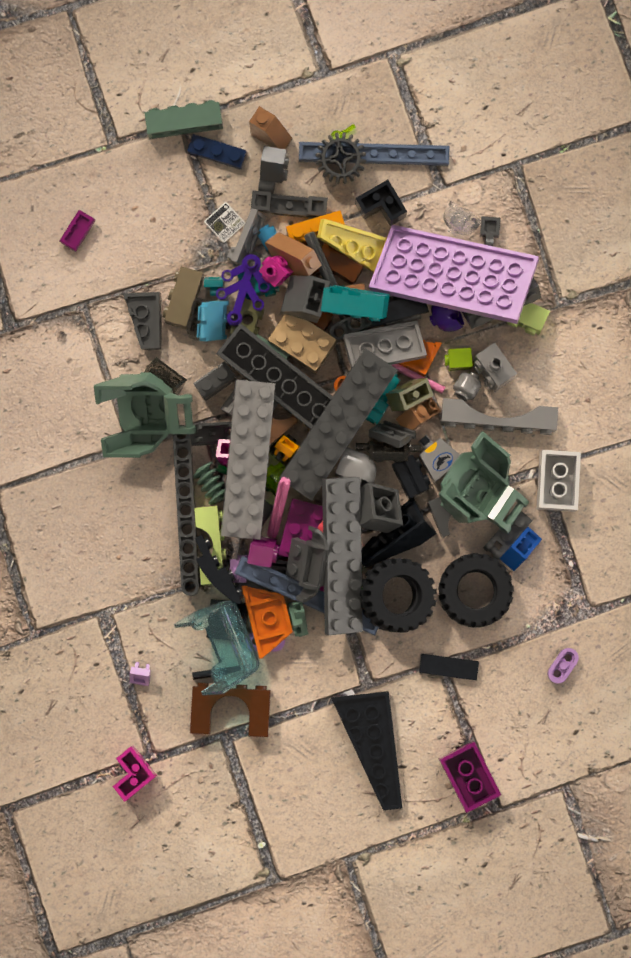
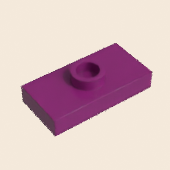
M78 210L59 242L76 252L96 220L83 211Z

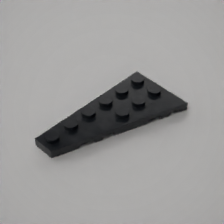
M389 691L331 697L383 811L402 809Z

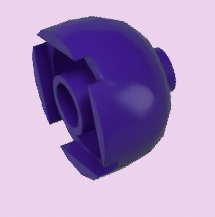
M432 305V315L429 318L433 326L437 325L444 332H454L464 327V320L460 311Z

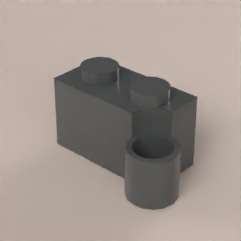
M264 146L261 157L258 191L274 194L275 182L282 183L287 181L288 170L286 169H288L289 158L286 157V149Z

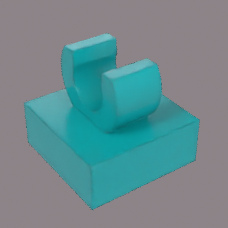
M205 277L204 287H210V296H216L218 287L224 286L222 277Z

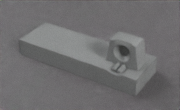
M251 208L237 246L231 247L227 255L238 266L242 265V260L246 255L252 254L260 234L259 230L263 227L266 216L257 209Z

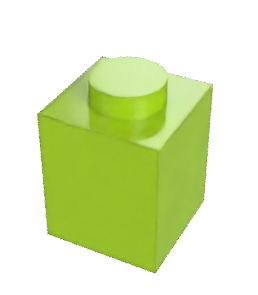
M471 348L448 349L447 355H444V364L448 366V371L471 370L473 367Z

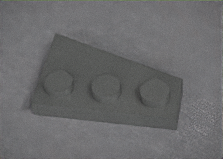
M123 293L140 348L142 350L161 349V293Z

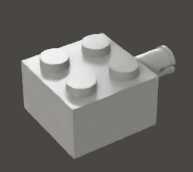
M495 342L478 353L473 360L474 370L478 375L482 374L485 378L484 384L489 390L492 389L494 392L512 381L517 374Z

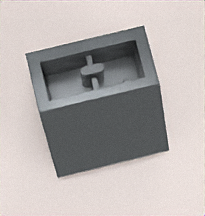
M290 276L280 313L317 323L322 314L323 290L329 287L330 281L314 276Z

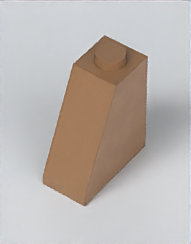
M259 106L249 121L251 135L270 147L286 149L292 140L291 135L275 115Z
M277 232L265 242L271 257L278 255L287 261L289 268L293 271L291 275L310 276L322 266L314 249L280 232Z

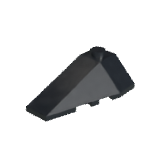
M414 498L401 506L402 526L390 533L380 532L377 537H372L361 549L362 565L364 568L420 546L437 534L432 523Z

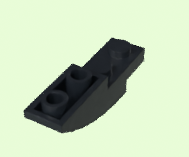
M202 535L196 537L195 540L203 555L197 558L196 561L205 576L223 595L237 604H242L241 599L244 596L240 587L235 588L233 581L236 579L232 570H227L226 567L218 569V566L221 565L217 556H212L209 550L212 548L208 537L205 539Z

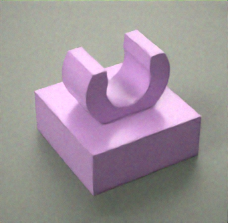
M136 662L135 667H131L130 683L149 686L151 671L149 670V664H146V668L143 669L139 668V662Z

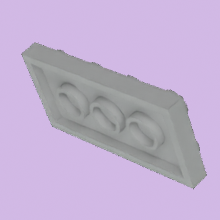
M417 320L343 335L351 368L365 348L390 365L423 359L427 356Z

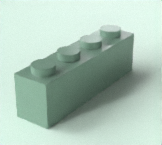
M214 100L198 105L196 103H189L184 107L169 106L163 110L152 108L148 110L149 112H144L149 139L223 129L220 104Z

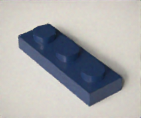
M196 134L192 135L187 150L188 154L240 170L247 154V150Z

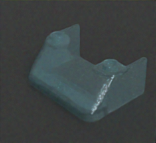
M222 601L194 611L174 624L175 628L191 626L197 631L206 629L219 661L211 670L214 684L201 692L202 695L224 694L258 670L259 659L237 604L234 601Z

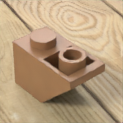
M430 397L406 410L396 420L400 426L416 430L438 415L441 410Z

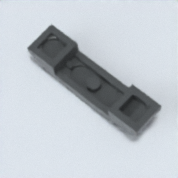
M252 190L251 208L275 215L319 217L326 215L328 198L271 194V192Z

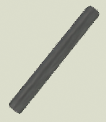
M315 232L307 233L304 235L308 247L314 249L322 265L318 268L322 278L330 281L329 287L333 285L338 286ZM346 314L339 315L341 320L350 316Z

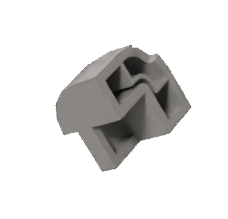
M347 447L342 454L335 475L341 478L360 477V487L367 483L374 484L377 470L371 457Z

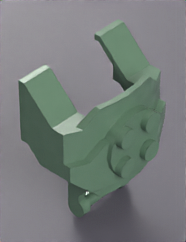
M150 372L121 374L118 378L94 385L96 404L117 398L120 426L124 430L101 439L103 457L140 458L142 455L154 452L169 434H193L196 432V427L193 425L191 403L193 402L192 395L173 394L172 388ZM177 404H183L185 426L179 425Z
M481 431L471 446L472 452L461 453L442 480V490L439 493L442 501L440 506L448 511L459 523H472L487 519L496 524L501 531L509 534L512 524L522 509L527 507L529 501L509 485L508 473L511 455L485 432ZM516 501V506L504 522L503 519Z

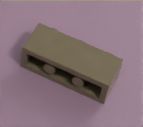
M182 266L180 271H176L174 276L176 284L174 289L171 288L168 299L170 303L168 307H165L162 316L165 318L166 324L188 330L204 279L203 272Z

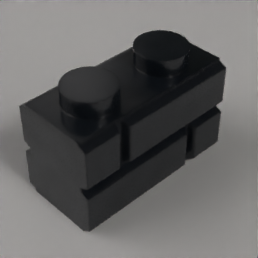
M412 454L392 464V468L408 500L430 489L429 485H431V482L426 474H422L420 470L422 464L418 457L414 458Z

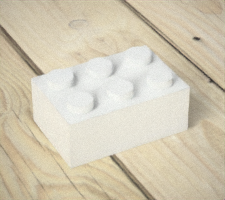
M541 450L539 452L537 510L568 512L578 510L581 452Z

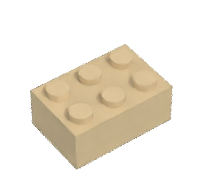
M287 314L283 316L268 339L270 343L289 354V358L315 375L337 344V339L311 322Z

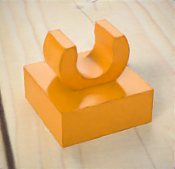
M283 436L275 445L277 449L274 455L281 451L285 454L282 461H286L296 453L299 446L286 436Z

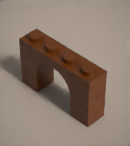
M324 243L321 248L333 275L350 285H354L361 275L364 266ZM319 269L310 276L318 277L321 275ZM322 312L319 321L311 323L326 331L334 318V314Z
M197 682V686H192L190 733L211 734V716L214 705L223 697L234 696L241 699L248 707V736L269 737L271 690H267V686L255 685V689H247L248 685L236 684V688H228V684L217 683L216 687H209V683Z

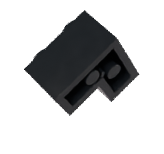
M389 180L382 182L355 198V205L364 220L381 210L388 224L392 226L407 216V210Z

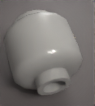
M469 372V374L461 373L453 385L455 396L464 401L473 400L481 388V382L478 380L479 376L473 372Z

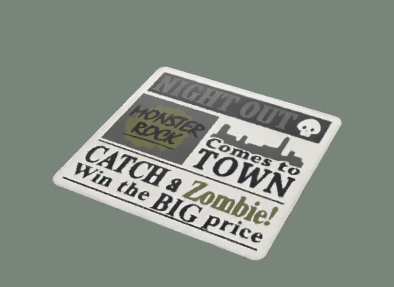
M227 202L222 204L204 221L223 243L245 225V221Z

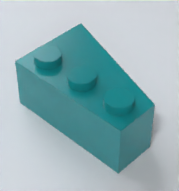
M333 285L323 290L321 311L336 315L346 314L354 318L369 317L371 321H380V319L387 317L390 294Z

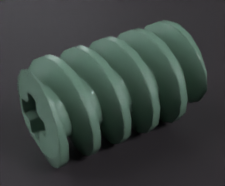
M213 462L201 466L193 475L194 479L200 478L197 482L198 485H204L201 491L207 492L205 498H212L208 502L209 505H215L223 501L225 488L221 489L224 481L217 482L221 476H214L216 468H209Z

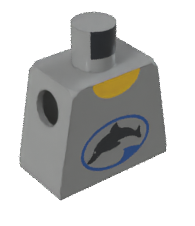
M425 435L418 441L425 450L419 455V458L431 480L435 483L448 472L460 454L441 438L433 443Z

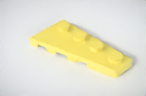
M328 219L320 220L317 235L318 239L373 273L387 239L386 237Z

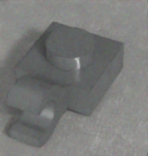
M481 217L480 237H485V245L493 246V239L499 238L500 217Z

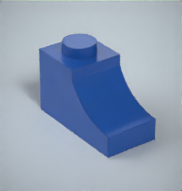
M527 527L500 557V560L512 571H515L527 559L542 538Z

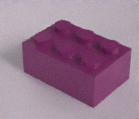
M292 498L278 556L289 558L292 538L298 537L304 541L312 540V531L308 530V528L313 526L318 529L319 524L323 521V506Z
M474 741L438 758L466 813L501 796Z

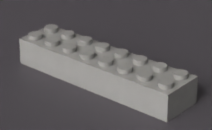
M235 380L221 536L261 539L275 383Z

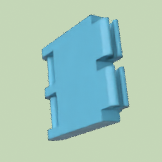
M229 301L202 302V305L198 306V320H201V323L197 324V338L200 337L199 341L207 342L227 339L225 329L226 322H228L226 313Z

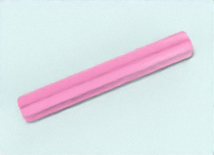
M282 477L279 481L267 530V536L275 539L278 535L291 481L285 477Z

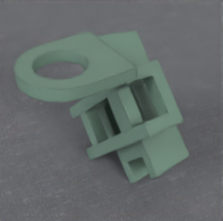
M288 603V614L295 637L308 635L303 603Z

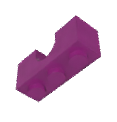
M261 536L260 540L253 539L250 544L247 564L271 567L272 562L276 563L280 545L277 544V539Z

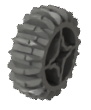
M337 132L335 133L336 139L333 140L332 136L328 135L330 142L328 143L323 139L322 143L325 147L318 146V150L322 151V153H316V157L321 158V160L316 161V164H322L318 171H326L322 175L324 178L328 174L330 175L329 182H332L335 177L336 184H339L340 179H343V183L347 184V177L353 182V174L357 177L360 176L357 169L364 171V167L360 163L366 164V160L361 159V157L366 156V152H360L364 148L363 145L356 146L360 141L359 139L352 142V134L349 136V139H345V132H343L342 138H339ZM341 143L351 146L355 153L344 152ZM336 144V154L325 158L328 149ZM339 149L341 154L347 157L343 161V168L341 163L335 159L338 158ZM352 159H357L354 168L346 173V163ZM326 164H337L341 174L331 171Z

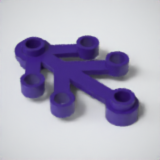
M254 254L246 255L242 260V265L232 270H224L221 275L224 282H231L233 277L244 273L242 280L225 289L219 288L216 291V297L219 300H225L227 296L239 290L233 311H230L227 315V321L233 327H237L242 323L243 318L240 312L246 293H248L253 302L254 310L261 311L264 309L263 300L259 299L250 282L252 274L258 282V289L261 293H267L270 290L269 283L262 278V274L259 272L261 261ZM252 260L255 262V265L249 266L248 262ZM226 273L231 274L229 279L224 278ZM266 284L268 287L266 290H262L260 286ZM224 291L225 296L219 297L218 293ZM261 302L262 306L260 308H256L255 303ZM237 315L238 319L236 321L231 320V316Z

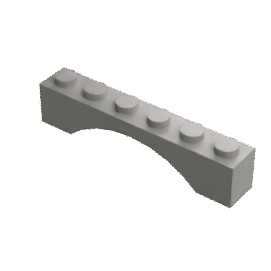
M443 398L441 424H445V427L455 428L456 425H464L465 429H475V426L483 427V430L494 431V428H502L503 432H513L516 429L521 430V433L525 434L540 431L541 435H552V432L557 430L558 407L538 406L521 416L498 418L476 411L461 399Z

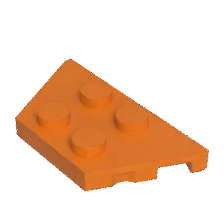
M241 586L259 659H262L293 633L284 595L276 592Z

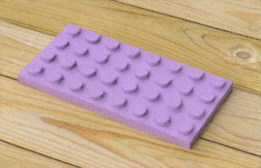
M392 225L371 279L369 291L390 294L395 297L518 324L539 256Z

